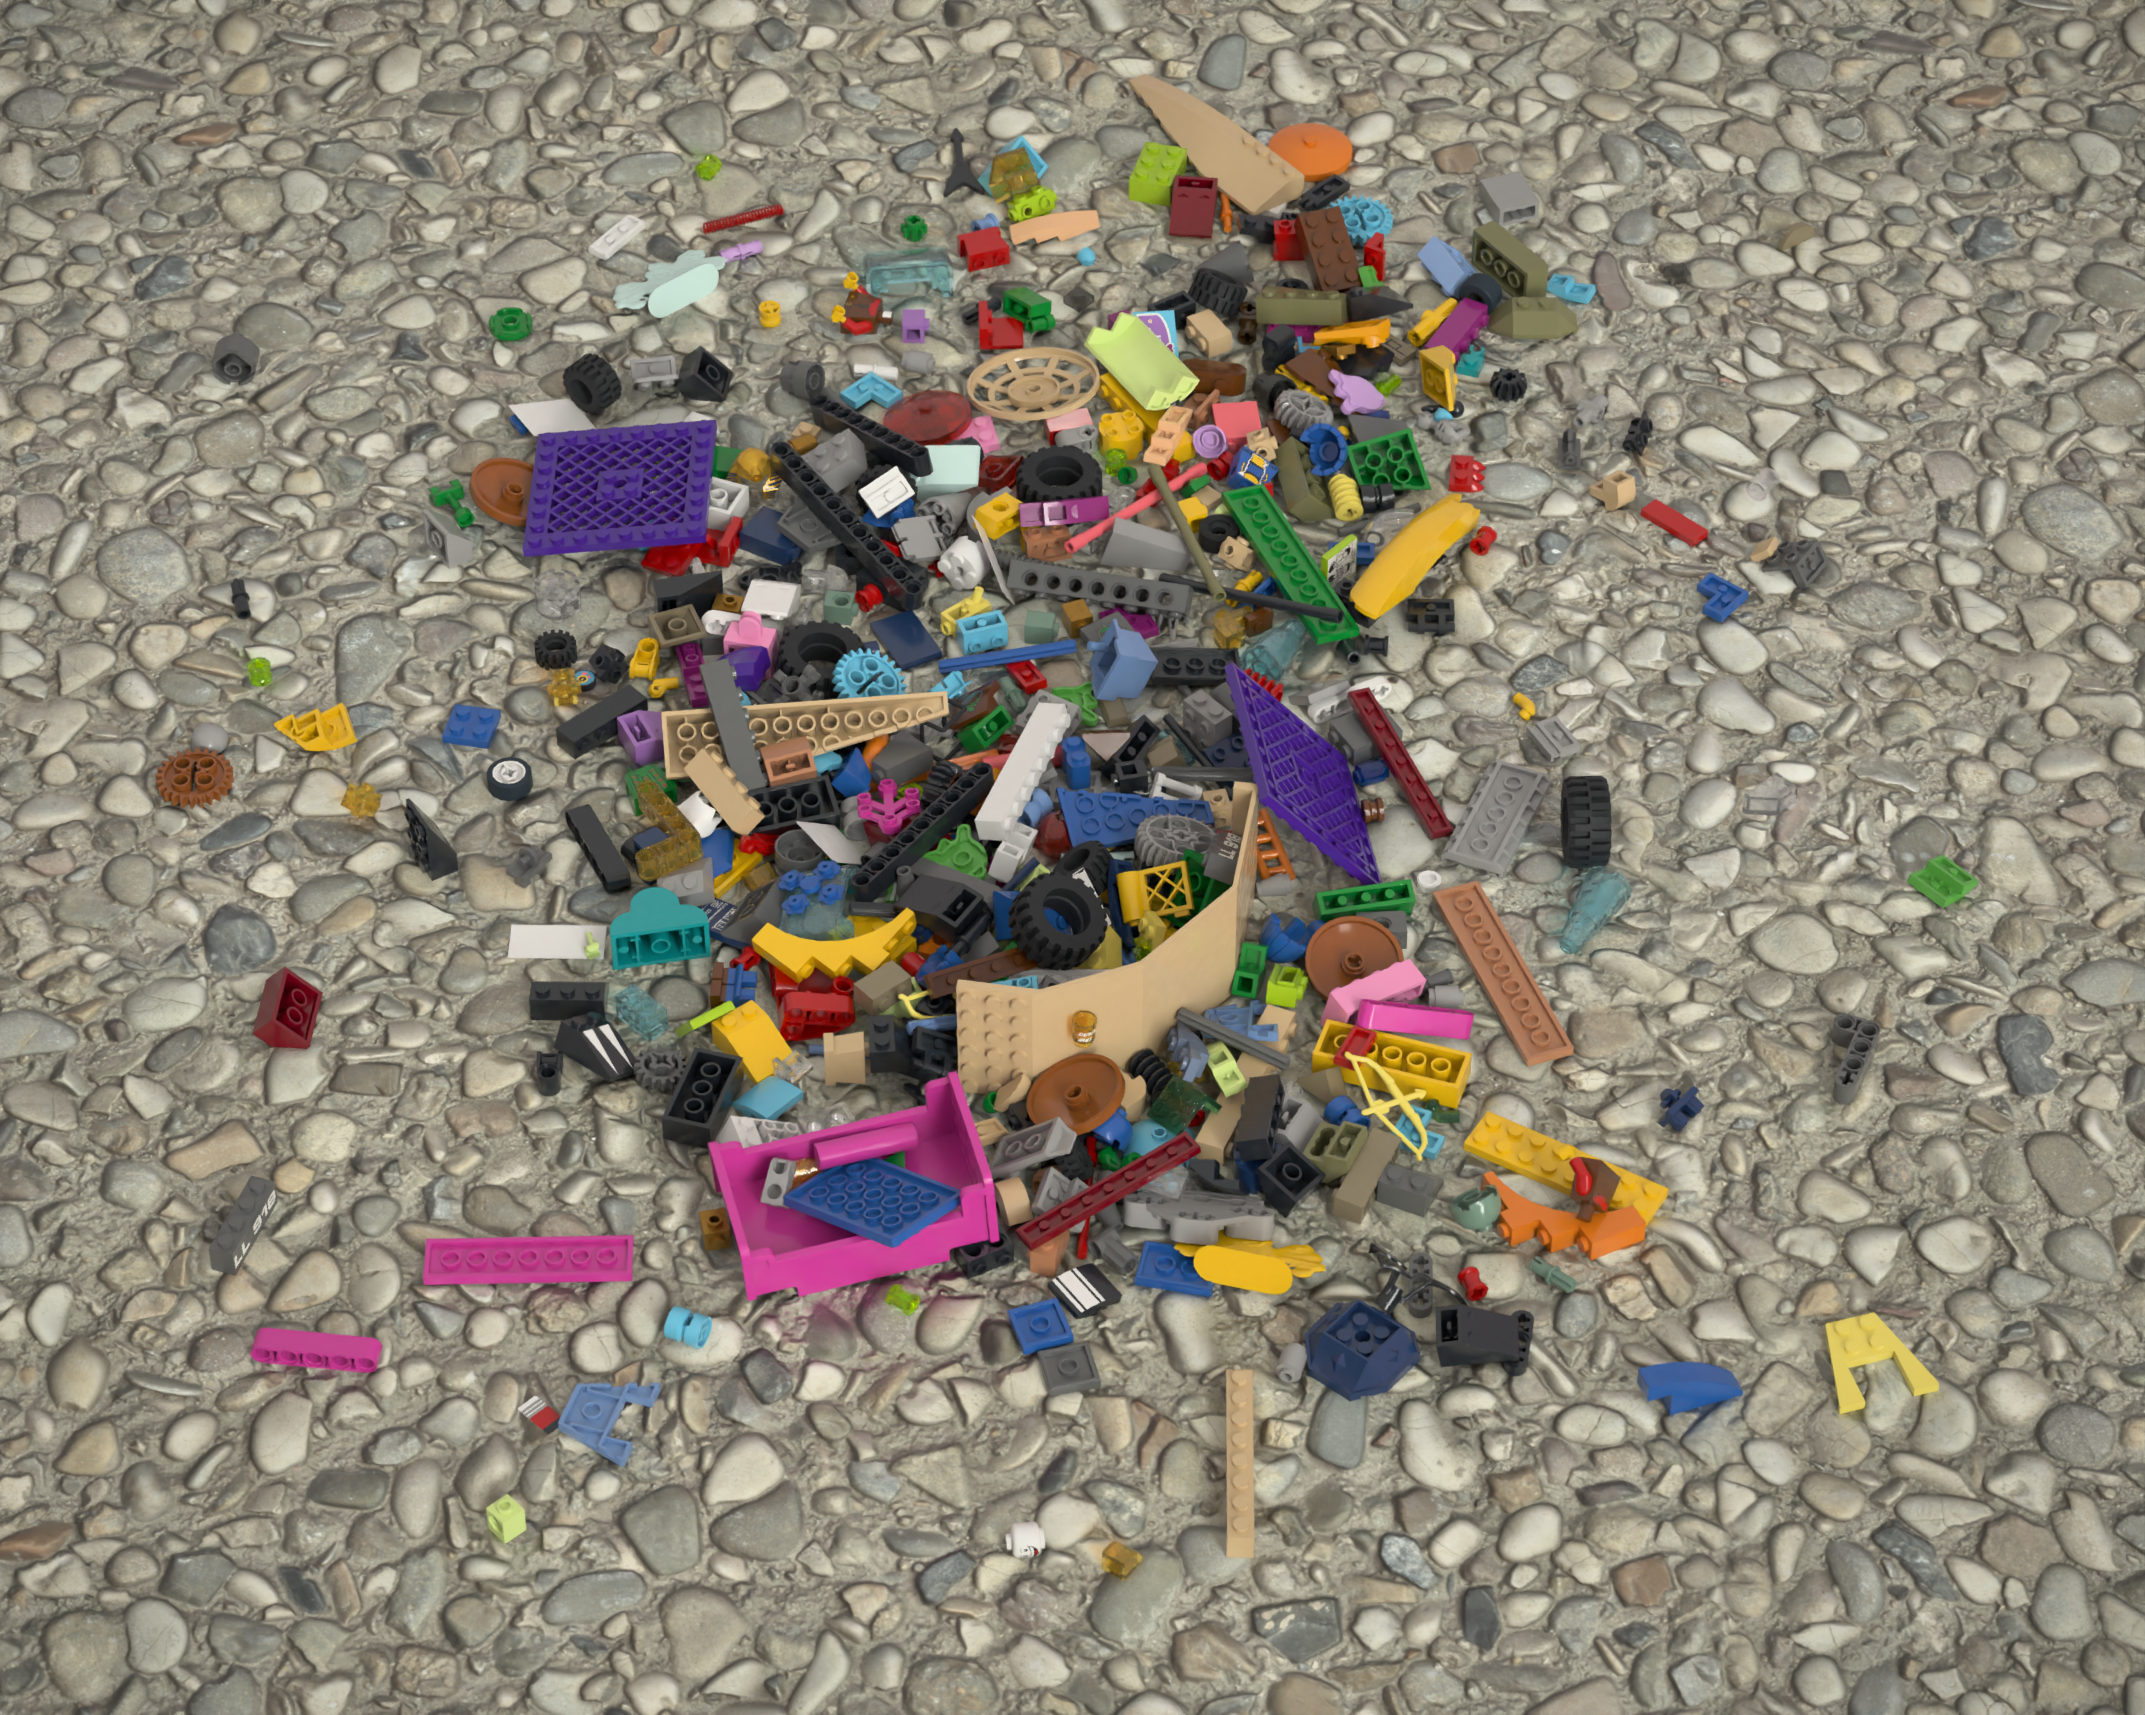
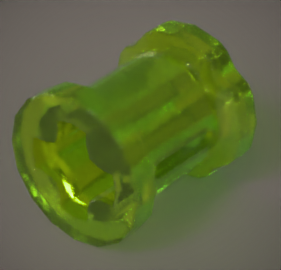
M895 1284L888 1291L886 1304L889 1306L894 1305L903 1310L906 1316H911L920 1304V1296L910 1294L903 1290L902 1285Z

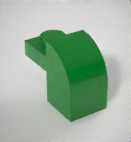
M1248 941L1243 942L1240 963L1234 973L1231 994L1253 999L1259 996L1267 969L1265 965L1268 945Z

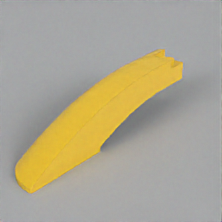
M1458 493L1448 494L1431 505L1404 526L1383 548L1351 589L1350 602H1355V608L1362 614L1375 620L1415 592L1416 586L1443 553L1458 539L1477 527L1480 510L1474 508L1470 503H1460L1462 494Z

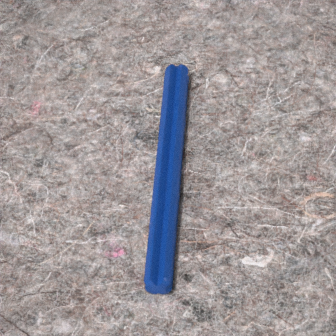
M1072 639L940 660L938 667L940 673L945 674L952 671H964L1076 653L1077 648L1075 640Z

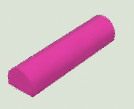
M912 1122L815 1143V1165L818 1170H823L918 1148L919 1142L916 1128Z

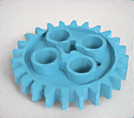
M1353 195L1352 199L1344 196V201L1336 199V203L1331 202L1330 207H1326L1340 206L1352 246H1355L1356 243L1363 246L1364 242L1371 239L1376 232L1384 234L1385 239L1386 234H1390V229H1392L1393 214H1390L1391 209L1386 208V204L1380 205L1379 199L1373 202L1372 197L1364 199V195H1361L1360 198H1356Z
M859 648L856 653L851 650L848 655L844 654L835 665L836 668L832 672L835 677L832 679V683L837 685L833 690L840 692L838 699L907 694L904 692L907 685L902 683L905 676L898 675L901 668L894 669L895 661L887 662L888 655L881 658L879 657L878 650L873 655L870 648L865 653ZM877 674H882L876 679L875 682H872L865 689V691H863L861 694H857L859 691H861L863 686L868 685Z

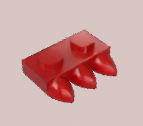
M1451 455L1449 491L1479 492L1483 490L1484 486L1478 482L1484 480L1485 477L1479 471L1486 469V467L1479 461L1474 460V456Z

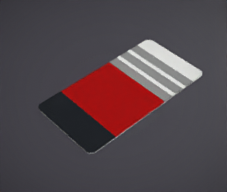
M537 1396L532 1397L518 1408L522 1414L549 1435L558 1429V1421L561 1416Z

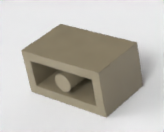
M893 960L854 983V1001L871 1016H876L901 1001L898 998L899 994H905L906 996L912 994L911 976Z

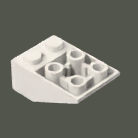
M753 579L741 611H753L760 616L769 614L770 619L784 620V618L791 617L792 614L798 612L801 584Z
M730 1115L718 1139L720 1144L739 1141L743 1148L801 1135L797 1123Z

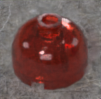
M1061 809L1045 815L1039 821L1037 826L1038 834L1035 838L1037 849L1042 848L1045 854L1053 859H1060L1061 853L1066 854L1070 851L1069 846L1071 845L1065 822L1059 816L1062 814Z

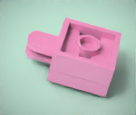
M746 611L741 615L738 623L731 621L723 640L724 655L747 647L763 646L767 648L771 665L762 681H767L769 678L772 679L777 668V630L762 627L761 616L756 612Z

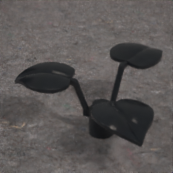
M1374 1243L1370 1244L1368 1253L1376 1254L1380 1267L1393 1269L1386 1286L1374 1301V1303L1391 1314L1398 1303L1404 1305L1408 1299L1427 1286H1434L1445 1290L1462 1305L1468 1306L1457 1291L1435 1279L1427 1280L1402 1297L1401 1295L1404 1291L1397 1287L1395 1283L1400 1273L1410 1281L1412 1280V1277L1406 1271L1407 1267L1383 1247Z

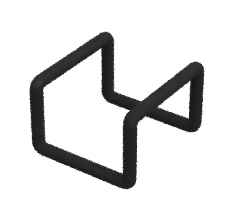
M948 698L949 704L961 710L948 723L947 716H943L942 727L929 721L919 724L920 741L925 744L924 725L942 733L946 732L964 714L967 707ZM954 731L953 736L957 737L958 733ZM960 742L944 759L932 754L933 760L939 762L941 760H950L963 744Z

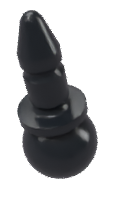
M1455 400L1454 410L1448 412L1453 418H1458L1464 413V405L1462 402ZM1427 405L1422 407L1421 411H1428L1432 414L1438 408H1445L1441 405Z

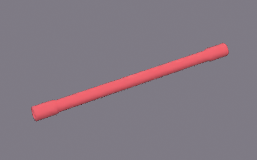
M1199 462L1187 469L1183 474L1167 482L1172 493L1188 484L1190 479L1207 474V466L1203 462ZM1158 489L1152 491L1087 531L1069 539L1064 544L1066 551L1073 554L1092 540L1109 531L1115 517L1127 520L1163 499Z

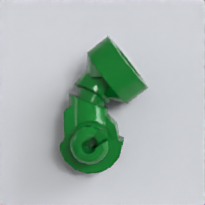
M1111 1146L1105 1147L1097 1154V1160L1104 1170L1113 1172L1141 1157L1139 1153L1132 1152L1120 1160L1116 1155V1149H1112Z

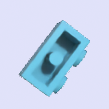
M1001 610L956 620V641L964 656L1008 645V624Z

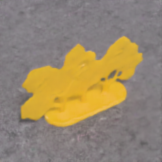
M1225 1229L1219 1230L1218 1242L1214 1245L1177 1242L1173 1247L1184 1256L1194 1257V1268L1204 1280L1267 1294L1280 1295L1285 1293L1292 1285V1274L1299 1278H1307L1314 1272H1324L1326 1267L1321 1263L1323 1258L1315 1253V1250L1308 1244L1289 1245L1275 1249L1271 1247L1273 1245L1271 1240L1259 1241L1233 1238L1225 1235Z

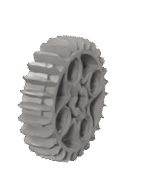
M1167 813L1166 816L1158 814L1157 817L1152 815L1140 823L1136 831L1134 849L1136 855L1140 857L1142 862H1146L1147 866L1158 867L1182 861L1186 849L1206 854L1214 835L1219 836L1218 830L1213 829L1211 824L1205 825L1204 820L1197 821L1196 817L1193 819L1188 818L1187 814L1185 817L1179 816L1178 813L1176 815ZM1173 869L1171 872L1172 876L1174 874L1177 875L1178 869Z

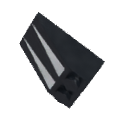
M589 1012L561 1021L554 1044L555 1049L609 1082L634 1074V1055L614 1026L605 1020L601 1014Z

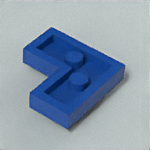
M1711 572L1697 584V591L1711 598L1703 606L1702 613L1721 623L1748 599V591Z

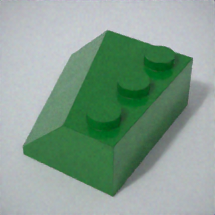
M1410 428L1347 446L1348 456L1346 462L1351 476L1358 487L1365 484H1373L1376 487L1378 483L1391 482L1393 490H1431Z

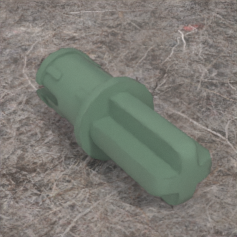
M1003 677L999 684L1005 694L1006 702L1012 705L1016 713L1024 712L1027 703L1023 698V692L1015 686L1010 677Z
M1540 1256L1534 1257L1538 1263L1532 1259L1529 1270L1544 1278L1547 1284H1554L1566 1293H1572L1575 1290L1576 1280L1563 1273L1559 1266L1549 1264Z

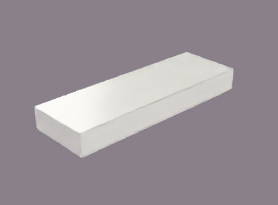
M630 214L626 215L588 247L589 253L606 261L646 228L645 221Z

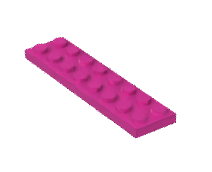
M634 1236L426 1239L423 1281L424 1285L632 1281Z

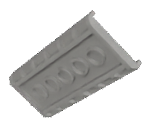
M1498 759L1490 762L1441 854V862L1449 859L1499 874V879H1503L1551 787V778L1546 773Z

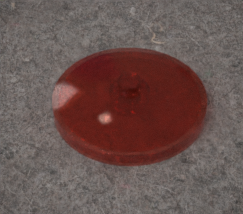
M946 390L924 391L905 397L895 403L886 412L883 426L923 446L942 445L954 440L967 430L972 421V411L969 401L958 393Z

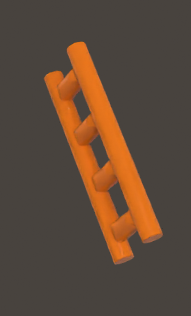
M1263 808L1258 812L1260 816L1258 817V827L1264 826L1267 833L1259 834L1257 844L1271 842L1274 849L1260 852L1257 845V869L1262 880L1282 872V874L1289 873L1290 881L1296 878V874L1268 810ZM1278 858L1281 866L1267 868L1266 860Z

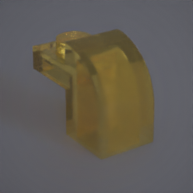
M1249 605L1236 609L1231 613H1228L1224 608L1217 612L1214 617L1213 638L1218 648L1239 649L1245 646V616L1253 612Z

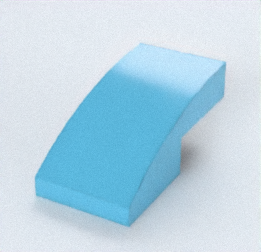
M1553 274L1546 288L1547 291L1558 297L1583 304H1588L1596 293L1595 284L1575 283L1573 275Z

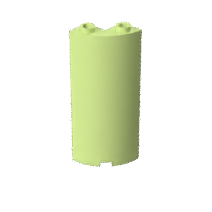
M1121 312L1111 331L1094 326L1084 343V346L1146 410H1162L1169 408L1170 404L1177 400L1181 402L1194 390L1200 381L1138 316Z

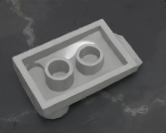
M1056 1117L1002 1137L989 1166L992 1179L1003 1181L1017 1176L1020 1178L1021 1171L1036 1163L1070 1154L1077 1137L1076 1132L1067 1127L1060 1117Z

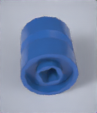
M1346 1095L1334 1098L1324 1110L1323 1117L1329 1124L1341 1126L1344 1120L1367 1126V1131L1371 1125L1369 1117L1367 1115L1363 1116L1361 1114L1362 1110L1358 1109L1357 1105Z

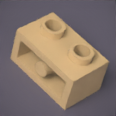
M1210 309L1187 317L1186 336L1208 358L1231 350L1232 333Z

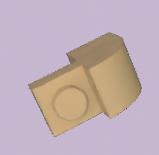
M1621 470L1602 478V481L1589 487L1590 495L1604 501L1607 511H1614L1633 501L1636 494L1634 477Z
M1121 1071L1125 1080V1094L1119 1108L1127 1113L1125 1118L1131 1123L1138 1119L1145 1111L1146 1083L1141 1076L1132 1080L1127 1073Z
M1018 1176L994 1183L995 1202L999 1205L1004 1224L1012 1226L1034 1219L1026 1189Z

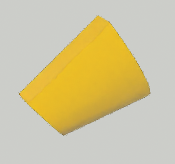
M343 703L323 713L317 708L299 718L291 714L273 723L276 729L307 751L334 750L358 742L347 708Z

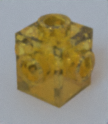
M574 667L551 670L552 683H547L548 696L554 699V706L578 704L577 694H582L580 680L575 678Z
M362 782L361 785L349 783L340 805L351 810L350 814L356 817L363 818L364 815L374 817L380 807V800L383 795L376 792V787L365 782Z

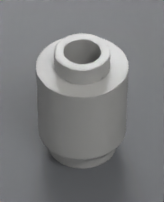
M910 350L904 352L901 365L908 372L929 375L935 369L936 360L933 359L931 353Z
M1458 985L1428 988V1006L1459 1009V1005H1464V992L1459 990Z
M1289 1343L1282 1349L1275 1369L1277 1376L1284 1382H1296L1301 1378L1307 1360L1306 1349L1298 1343Z

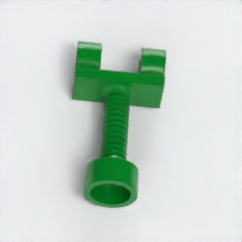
M458 479L449 481L452 487L440 491L437 486L428 488L431 492L429 498L435 507L449 503L455 512L454 519L460 527H468L473 523L474 515L467 507H462L458 502L459 499L464 498L463 486Z

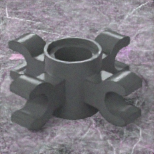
M807 665L800 677H788L780 669L773 675L782 685L784 694L775 699L772 704L815 701L808 687L816 683L821 678V675L812 665Z

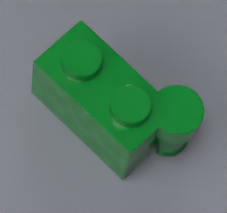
M1026 287L1004 291L1003 312L1025 323L1027 332L1034 333L1041 330L1046 332L1053 330L1056 325L1055 318L1051 314L1052 301Z

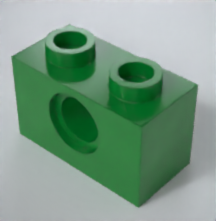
M1000 704L990 714L967 725L957 734V737L967 752L971 754L988 747L1015 723L1003 704Z

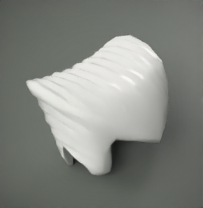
M700 790L676 806L674 810L683 816L695 837L704 838L712 834L723 818L718 813H715L714 808L708 806L709 800L706 796L699 797Z

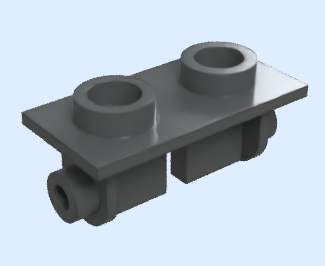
M1567 428L1563 432V438H1558V469L1581 470L1580 439L1576 438V431L1572 428Z

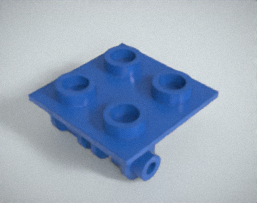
M909 498L878 519L875 518L869 509L862 518V521L870 523L874 527L881 526L892 531L891 527H894L893 525L899 519L916 517V513L913 511L914 502Z

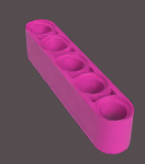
M1361 999L1356 1025L1374 1030L1469 1039L1474 1013L1460 1009Z
M260 1328L256 1332L250 1355L254 1360L261 1363L371 1373L377 1369L382 1344L377 1339L370 1337Z

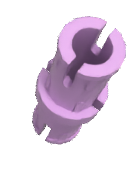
M757 239L746 244L738 243L735 244V247L718 251V256L728 259L725 263L738 259L741 261L745 260L748 256L762 253L763 248L761 242Z

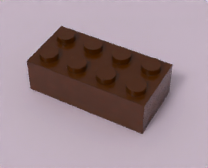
M1340 206L1298 214L1294 228L1314 290L1325 292L1339 291V293L1349 291L1352 287L1363 288L1358 270L1359 265Z

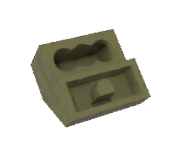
M1344 1120L1341 1126L1320 1122L1303 1154L1326 1174L1322 1183L1327 1184L1348 1173L1368 1138L1367 1126Z

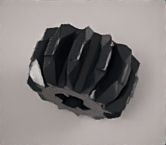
M1510 367L1507 370L1500 368L1499 372H1494L1490 381L1492 396L1498 398L1499 401L1506 400L1507 403L1511 400L1517 402L1518 399L1524 398L1528 386L1525 373L1519 372L1518 369L1511 370Z

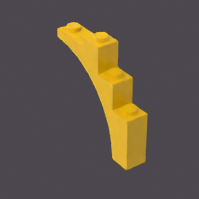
M906 908L886 925L860 937L841 941H816L785 933L767 922L751 941L755 952L799 984L804 978L806 979L812 974L814 967H817L833 980L838 976L847 977L852 971L853 965L866 975L872 973L891 961L890 953L892 954L898 949L900 941L906 935L912 934L917 923L915 913Z

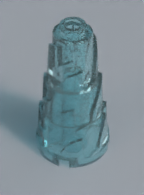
M1300 619L1287 620L1278 629L1261 638L1255 644L1248 646L1240 656V659L1242 658V663L1239 665L1240 669L1245 671L1247 668H1251L1253 674L1259 672L1260 678L1267 676L1268 682L1273 679L1277 685L1282 680L1284 673L1292 663V659L1299 651L1300 645L1305 640L1304 637L1307 630Z
M1594 866L1586 874L1576 895V900L1569 911L1568 919L1559 939L1560 948L1563 952L1567 954L1578 953L1587 941L1591 940L1599 929L1602 930L1611 917L1629 900V895L1632 892L1627 880L1615 870L1611 875L1606 872L1608 867Z

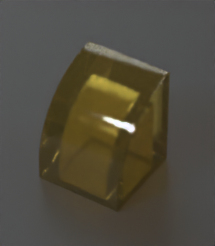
M769 862L740 878L746 888L752 892L777 877Z
M1119 1541L1110 1543L1102 1551V1569L1123 1581L1143 1561L1142 1554Z

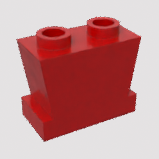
M1274 220L1276 241H1273L1274 261H1305L1294 228L1296 220Z
M998 226L957 235V253L960 257H965L969 273L1010 263L1009 245L1002 239Z

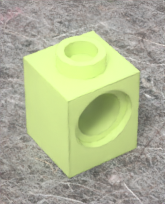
M508 1494L486 1508L488 1529L505 1544L526 1530L524 1509Z

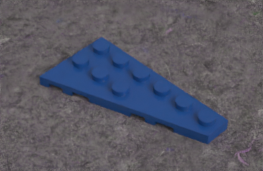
M1056 788L1071 848L1090 840L1102 842L1105 848L1135 843L1136 831L1140 823L1152 815L1157 817L1158 814L1166 816L1167 813L1170 815L1178 813L1179 816L1185 817L1187 814L1188 818L1193 819L1196 817L1197 821L1204 820L1205 825L1211 824L1214 827L1215 824L1209 801L1179 799L1177 801L1166 800L1163 797L1154 796V798H1144L1141 795L1113 792H1103L1100 794L1089 793L1087 790L1080 789L1078 791H1067L1065 788Z

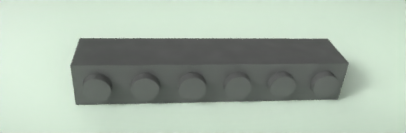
M727 658L700 665L701 680L727 766L735 772L736 781L744 784L749 791L766 788V786H769L766 771L762 772L760 765L763 764L761 753L759 750L755 751L753 743H756L754 730H749L747 722H750L747 708L742 709L740 701L744 699L740 686L736 687L734 682L737 679L734 665L729 666Z

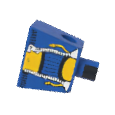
M1243 445L1232 458L1227 484L1236 490L1269 483L1279 468Z

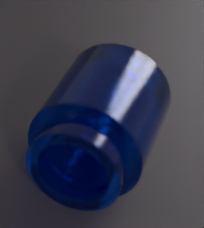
M1379 759L1355 765L1352 772L1355 784H1359L1361 788L1384 782L1390 775L1385 761Z

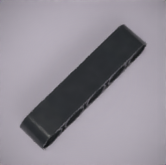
M586 804L566 810L565 819L567 825L605 891L609 893L631 886L630 873L592 807Z

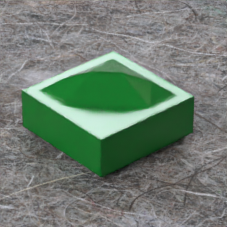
M1206 474L1190 479L1188 486L1181 491V494L1184 498H1189L1209 484L1210 479Z

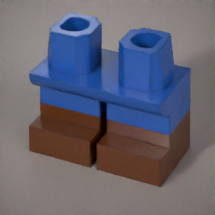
M714 962L710 990L711 1010L729 1000L733 1002L735 1008L750 1000L755 1002V989L744 988H757V971H744V964H739L737 968H724V962Z

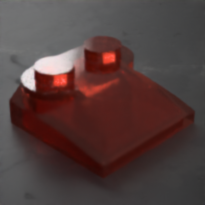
M988 455L979 464L978 486L976 487L990 489L992 494L1006 486L1012 489L1016 485L1017 468L1024 457Z

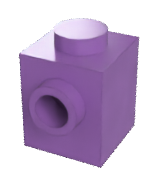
M903 309V343H925V332H929V318H925V309Z

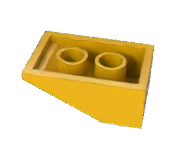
M1444 345L1419 351L1423 393L1448 411H1453L1456 399V385L1458 384L1453 366L1455 364L1454 353Z
M753 1000L712 1022L713 1043L725 1054L743 1057L744 1073L756 1085L768 1076L774 1077L798 1063V1059L767 1013Z

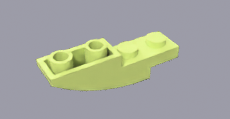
M1219 1040L1206 1044L1205 1046L1210 1056L1205 1068L1211 1078L1215 1080L1225 1098L1238 1094L1240 1091L1248 1088L1245 1078L1225 1044Z

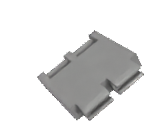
M935 515L899 519L893 525L894 527H891L896 541L901 542L899 548L905 560H911L912 563L940 560L941 556L946 552L947 548L943 541L944 536L937 528Z

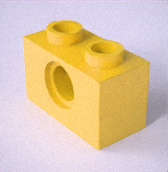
M1005 492L983 506L978 507L974 517L985 529L987 536L996 540L1020 525L1018 504L1023 502ZM974 522L973 528H975L976 530H978L977 527H976V524H975V522Z

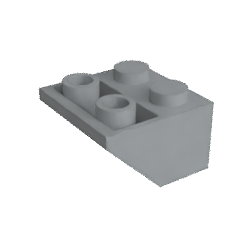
M1285 1093L1275 1142L1283 1146L1289 1141L1303 1153L1320 1122L1325 1121L1309 1102Z

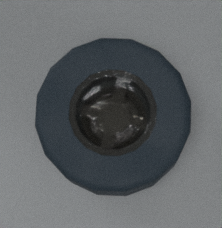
M1474 273L1461 287L1459 297L1461 301L1465 297L1488 305V315L1500 302L1502 289L1499 283L1491 276L1484 273Z

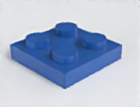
M455 704L442 735L443 743L489 749L501 719V710Z
M1057 1298L1007 1310L1008 1320L1024 1355L1074 1342V1335Z

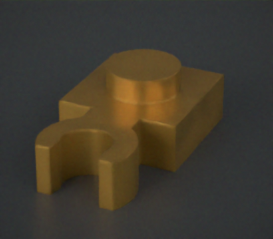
M1329 343L1328 345H1320L1321 348L1330 352L1335 360L1346 359L1348 354L1356 353L1355 344Z

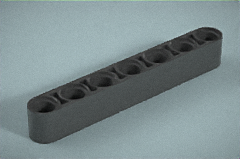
M880 841L876 842L860 857L861 864L864 866L887 844ZM923 857L910 867L915 880L921 874L964 883L984 896L982 912H987L990 915L994 913L993 891H1003L996 885Z

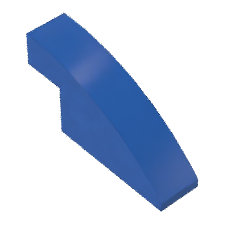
M1671 1362L1638 1368L1637 1383L1647 1402L1660 1398L1669 1415L1743 1395V1391L1734 1374L1716 1365L1698 1362Z

